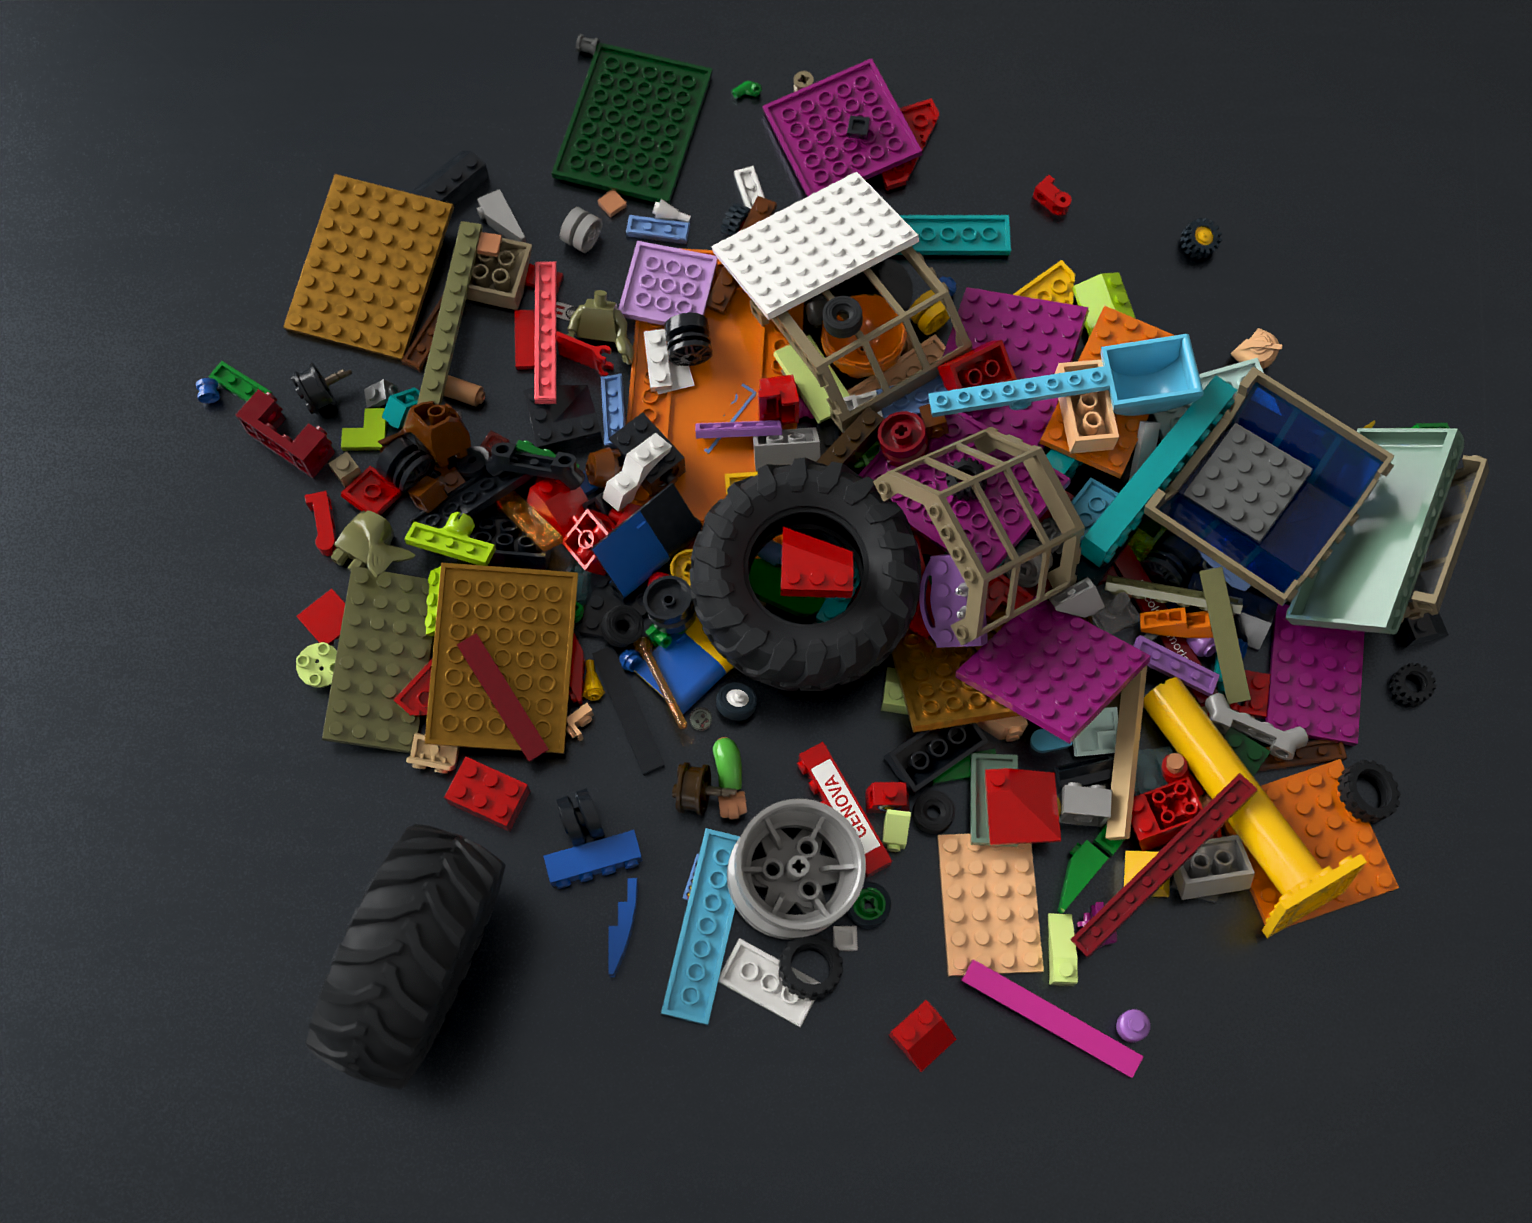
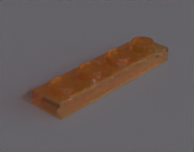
M516 491L497 501V506L544 552L563 543V536Z

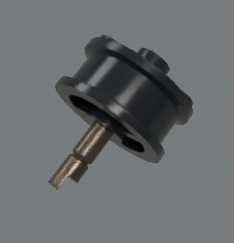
M312 362L309 364L310 368L300 373L297 371L293 372L291 379L296 386L295 390L301 399L304 398L307 402L305 404L311 414H319L321 408L329 404L332 406L336 405L329 386L353 374L350 369L347 371L342 369L324 378Z

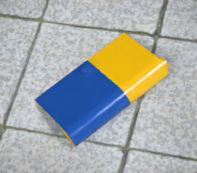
M697 616L693 624L683 634L674 633L670 635L672 642L668 647H657L634 669L643 680L665 698L669 707L679 716L688 711L734 667L712 645L703 631V626Z

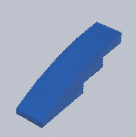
M628 878V902H618V926H609L608 974L610 977L616 976L626 954L633 931L638 897L637 878Z

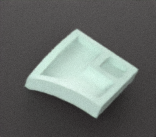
M1117 707L1104 708L1073 740L1074 756L1115 753L1118 727Z

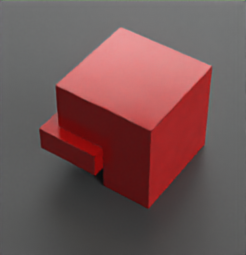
M793 374L759 379V421L780 420L782 425L799 423V397Z

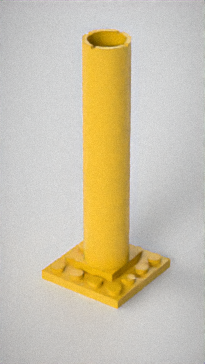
M1174 677L1166 680L1165 684H1159L1144 697L1143 707L1176 752L1186 759L1188 768L1211 799L1239 773L1258 789L1228 820V823L1282 895L1279 898L1280 902L1270 912V917L1265 920L1266 924L1262 932L1267 938L1347 890L1367 863L1361 854L1355 858L1350 855L1339 863L1340 866L1333 870L1328 866L1322 869L1180 678Z

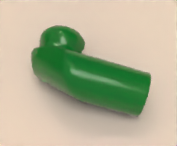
M746 81L731 92L735 99L744 94L758 96L762 91V87L759 83Z

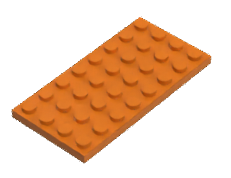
M1104 305L1078 361L1101 360L1100 351L1101 347L1175 335ZM1058 402L1039 444L1120 479L1138 441L1140 421H1147L1149 414L1124 416L1114 413L1119 439L1113 450L1070 454Z

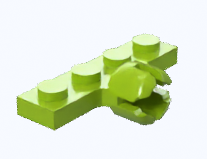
M460 512L452 513L443 528H435L413 522L404 538L405 543L481 566H488L496 551L494 544L470 538L475 527L473 519L465 513L458 519Z

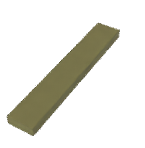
M1223 567L1199 571L1227 702L1231 704L1251 700Z

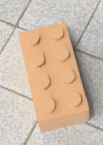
M1102 359L1059 363L1055 374L1103 367ZM1109 390L1058 398L1070 454L1114 449L1119 439Z

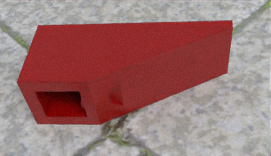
M574 634L569 686L571 690H569V696L573 703L577 702L579 707H582L584 702L585 655Z

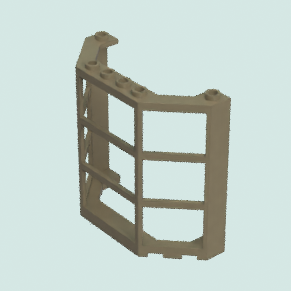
M913 246L900 252L935 295L905 312L870 268L864 270V274L898 316L866 335L859 330L855 334L857 337L856 341L825 359L788 311L771 319L815 376L820 387L825 388L829 397L826 400L830 406L831 419L842 433L867 407H870L876 413L884 407L891 405L906 394L908 395L939 376L938 366L972 350V342L965 331L947 285L944 282H940L934 269L927 266L921 253H917ZM829 289L822 292L828 301L835 298ZM750 300L751 313L762 327L767 325L769 320L753 300ZM941 301L956 331V345L958 348L929 365L909 318ZM839 314L843 321L849 318L847 314ZM903 323L923 369L890 388L869 341ZM862 346L883 392L849 411L828 365Z
M989 427L888 471L873 481L884 502L899 493L924 505L969 588L965 618L950 625L961 646L1076 583L1077 575H1075L1076 565L1080 561L1082 549L1080 541L1081 536L1084 535L1085 526L1041 447L1028 445L1020 438L1010 434L1004 435L998 432V429ZM974 442L978 450L968 447L966 445ZM957 449L995 467L971 476L934 459ZM998 449L1015 457L1004 462L988 454ZM1021 462L1024 463L1062 535L1052 540H1049L1011 470V467ZM922 464H927L963 481L943 491H938L904 476L902 473ZM1002 471L1043 544L1020 557L979 482ZM970 486L974 490L1011 559L1010 562L989 573H986L946 497ZM1064 542L1060 566L1048 572L1051 548ZM1043 553L1036 599L1014 610L1021 564ZM1012 569L1006 615L983 627L988 583L990 580ZM1048 579L1053 589L1045 593L1046 581Z

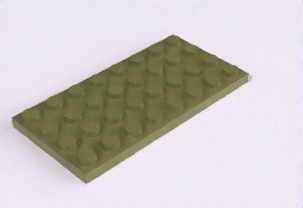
M352 566L322 735L323 741L411 753L414 734L418 733L420 716H410L394 699L429 662L433 636L425 635V618L428 608L426 600L429 595L428 579L385 571L375 577L368 568Z

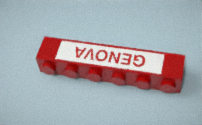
M824 742L800 753L797 765L803 775L807 774L810 779L808 784L813 794L818 793L822 800L821 803L837 810L856 830L865 853L866 879L891 866L892 859Z

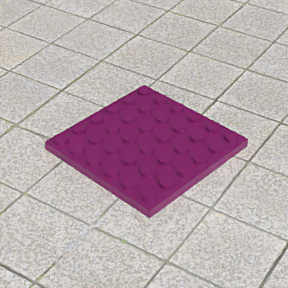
M872 58L763 106V111L807 197L855 172L864 180H867L922 155V150ZM850 115L870 117L867 139L847 138Z
M1045 600L1012 618L988 640L987 644H984L956 671V678L1070 744L1150 662L1151 656L1076 615L1056 611L1051 602Z

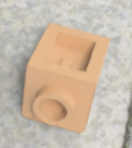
M588 703L567 717L566 731L572 739L577 737L579 741L583 740V735L577 727L586 726L592 720L591 717L594 716L593 710Z

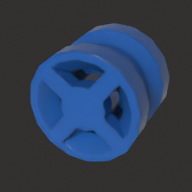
M204 378L196 382V389L199 391L197 397L201 403H214L220 399V394L217 391V380Z

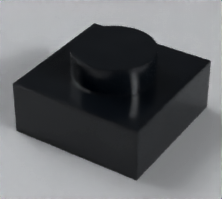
M850 115L847 138L867 139L870 117Z

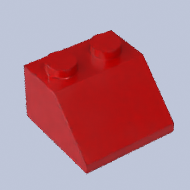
M927 1000L889 1034L921 1072L956 1040L944 1019Z

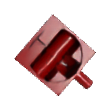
M587 508L581 517L579 515L572 517L571 520L575 525L561 543L585 571L604 576L606 571L590 548L617 526L606 514Z

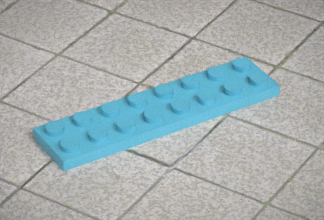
M708 828L705 829L661 1014L708 1025L735 910L727 884L728 861L733 847L740 836Z

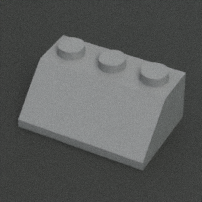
M816 427L782 429V435L752 436L756 471L766 464L792 465L796 458L805 457L815 462L820 458V441Z
M1238 835L1209 839L1174 873V880L1181 899L1184 900L1250 889L1255 872Z

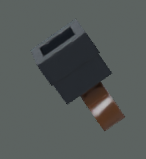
M604 491L582 504L585 510L588 508L603 514H607L613 507L602 498Z

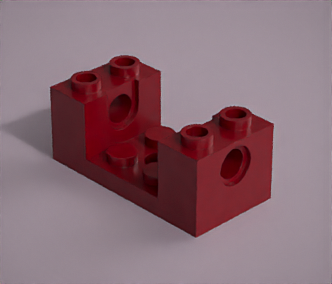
M258 389L236 414L245 431L301 471L314 478L335 454L331 446L332 442L327 438V432L319 426L315 428L308 423L294 440L286 434L281 436L277 433V429L286 420L281 413L283 409L276 403L277 399L271 393L267 392L265 394Z

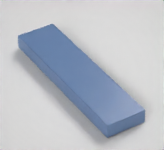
M622 374L601 377L605 448H616L609 440V437L626 425Z

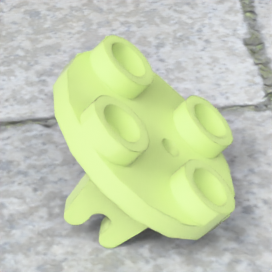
M321 642L309 645L301 651L296 658V669L303 682L309 686L319 688L331 685L337 650L327 643Z

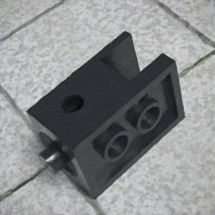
M642 412L609 437V440L616 447L613 449L619 450L621 456L617 458L622 465H624L627 453L655 433L672 446L671 451L653 467L641 483V486L653 498L670 483L675 484L678 477L686 472L685 458Z

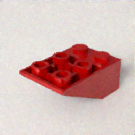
M1189 777L1134 797L1131 827L1141 851L1150 850L1172 840L1203 809Z

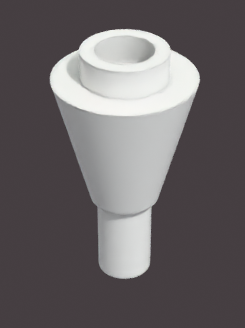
M662 199L660 203H655L652 214L656 215L655 218L679 220L689 223L691 217L678 212L677 209Z

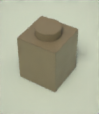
M347 451L328 463L344 488L362 473Z

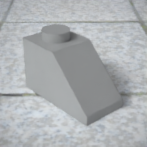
M1088 577L1048 598L1056 611L1084 618L1095 615L1099 610L1105 608L1096 586Z

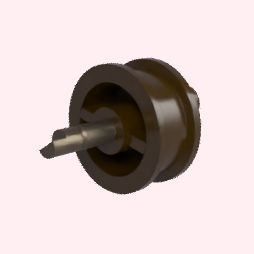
M684 762L678 766V782L673 786L672 797L676 798L675 806L679 813L690 810L696 811L698 815H704L710 795L730 798L731 794L736 795L737 789L711 786V769L708 764H704L702 767L691 766L689 762Z

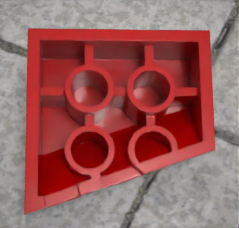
M783 527L781 596L852 598L853 551Z

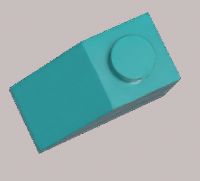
M414 387L389 396L382 418L388 421L392 427L402 428L409 409L417 405L420 391Z

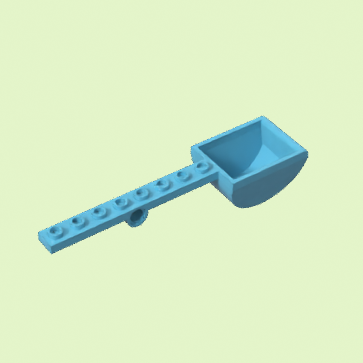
M1181 334L1101 347L1103 367L930 393L929 403L932 417L1008 405L1012 410H1022L1029 407L1031 402L1109 390L1115 414L1136 416L1164 412L1188 405L1200 399L1204 392L1189 334Z

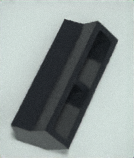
M1107 754L1054 767L1059 791L1065 785L1072 782L1080 783L1082 787H1089L1112 781L1114 759Z

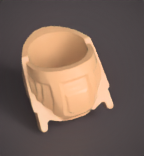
M1258 328L1251 338L1242 342L1231 355L1239 362L1258 358L1263 370L1275 361L1283 345L1279 344L1273 334Z

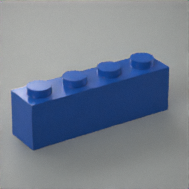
M634 830L543 856L552 887L557 886L558 889L570 886L572 881H589L596 874L609 875L615 873L616 869L625 866V869L633 868L639 865L638 862L643 861Z

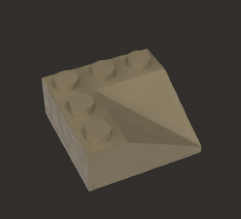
M502 238L498 257L477 254L466 299L518 310L524 293L532 244Z

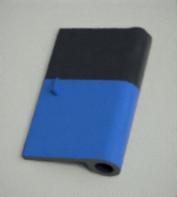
M670 483L590 549L610 577L609 585L619 598L624 599L652 574L656 573L673 559L677 553L696 539L698 532L702 531L703 525L693 516L675 485Z

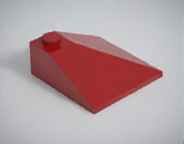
M1011 768L985 770L984 779L990 845L1061 842L1055 773Z

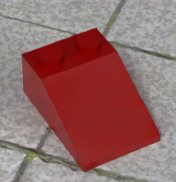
M544 478L530 487L527 504L562 539L566 537L575 525L571 520L574 515L581 517L586 511L582 504L588 501L581 487L576 490H570L562 481L551 478Z

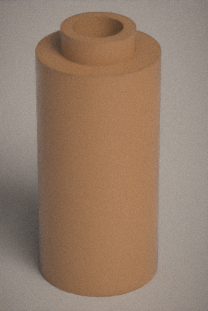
M448 375L443 396L477 407L479 403H483L486 393L483 391L482 386Z

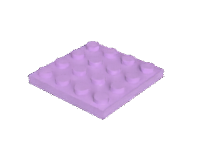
M637 241L618 309L625 318L664 325L669 318L681 313L691 312L704 315L718 258L714 255Z

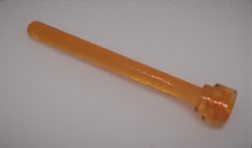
M641 637L633 643V647L639 652L641 657H644L679 728L685 729L687 722L652 655L653 645L649 637Z

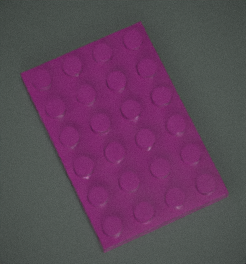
M1278 604L1273 618L1269 669L1270 684L1265 722L1272 724L1275 728L1282 731L1300 726L1306 730L1310 739L1336 741L1335 743L1342 742L1345 745L1356 746L1359 735L1365 632L1292 625L1286 619L1287 609L1290 605L1284 604L1281 606Z

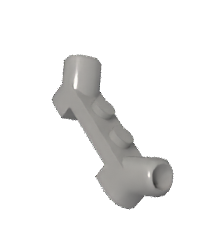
M1216 693L1205 701V707L1209 713L1208 717L1221 734L1225 735L1229 728L1232 727L1242 734L1271 745L1269 751L1275 757L1291 760L1296 749L1305 747L1308 743V734L1304 728L1298 726L1282 731L1268 722H1260L1253 719L1247 713L1236 712L1230 708L1224 694Z

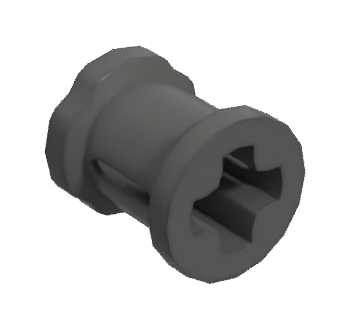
M580 34L576 42V52L580 53L583 51L594 56L600 39H590Z

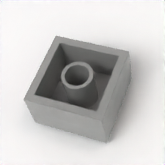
M1072 782L1065 785L1057 795L1061 804L1059 823L1103 827L1111 818L1112 790L1105 789V786L1092 785L1091 787H1082V784Z

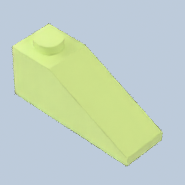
M1048 914L1049 985L1074 986L1078 983L1076 945L1070 940L1074 936L1072 914Z

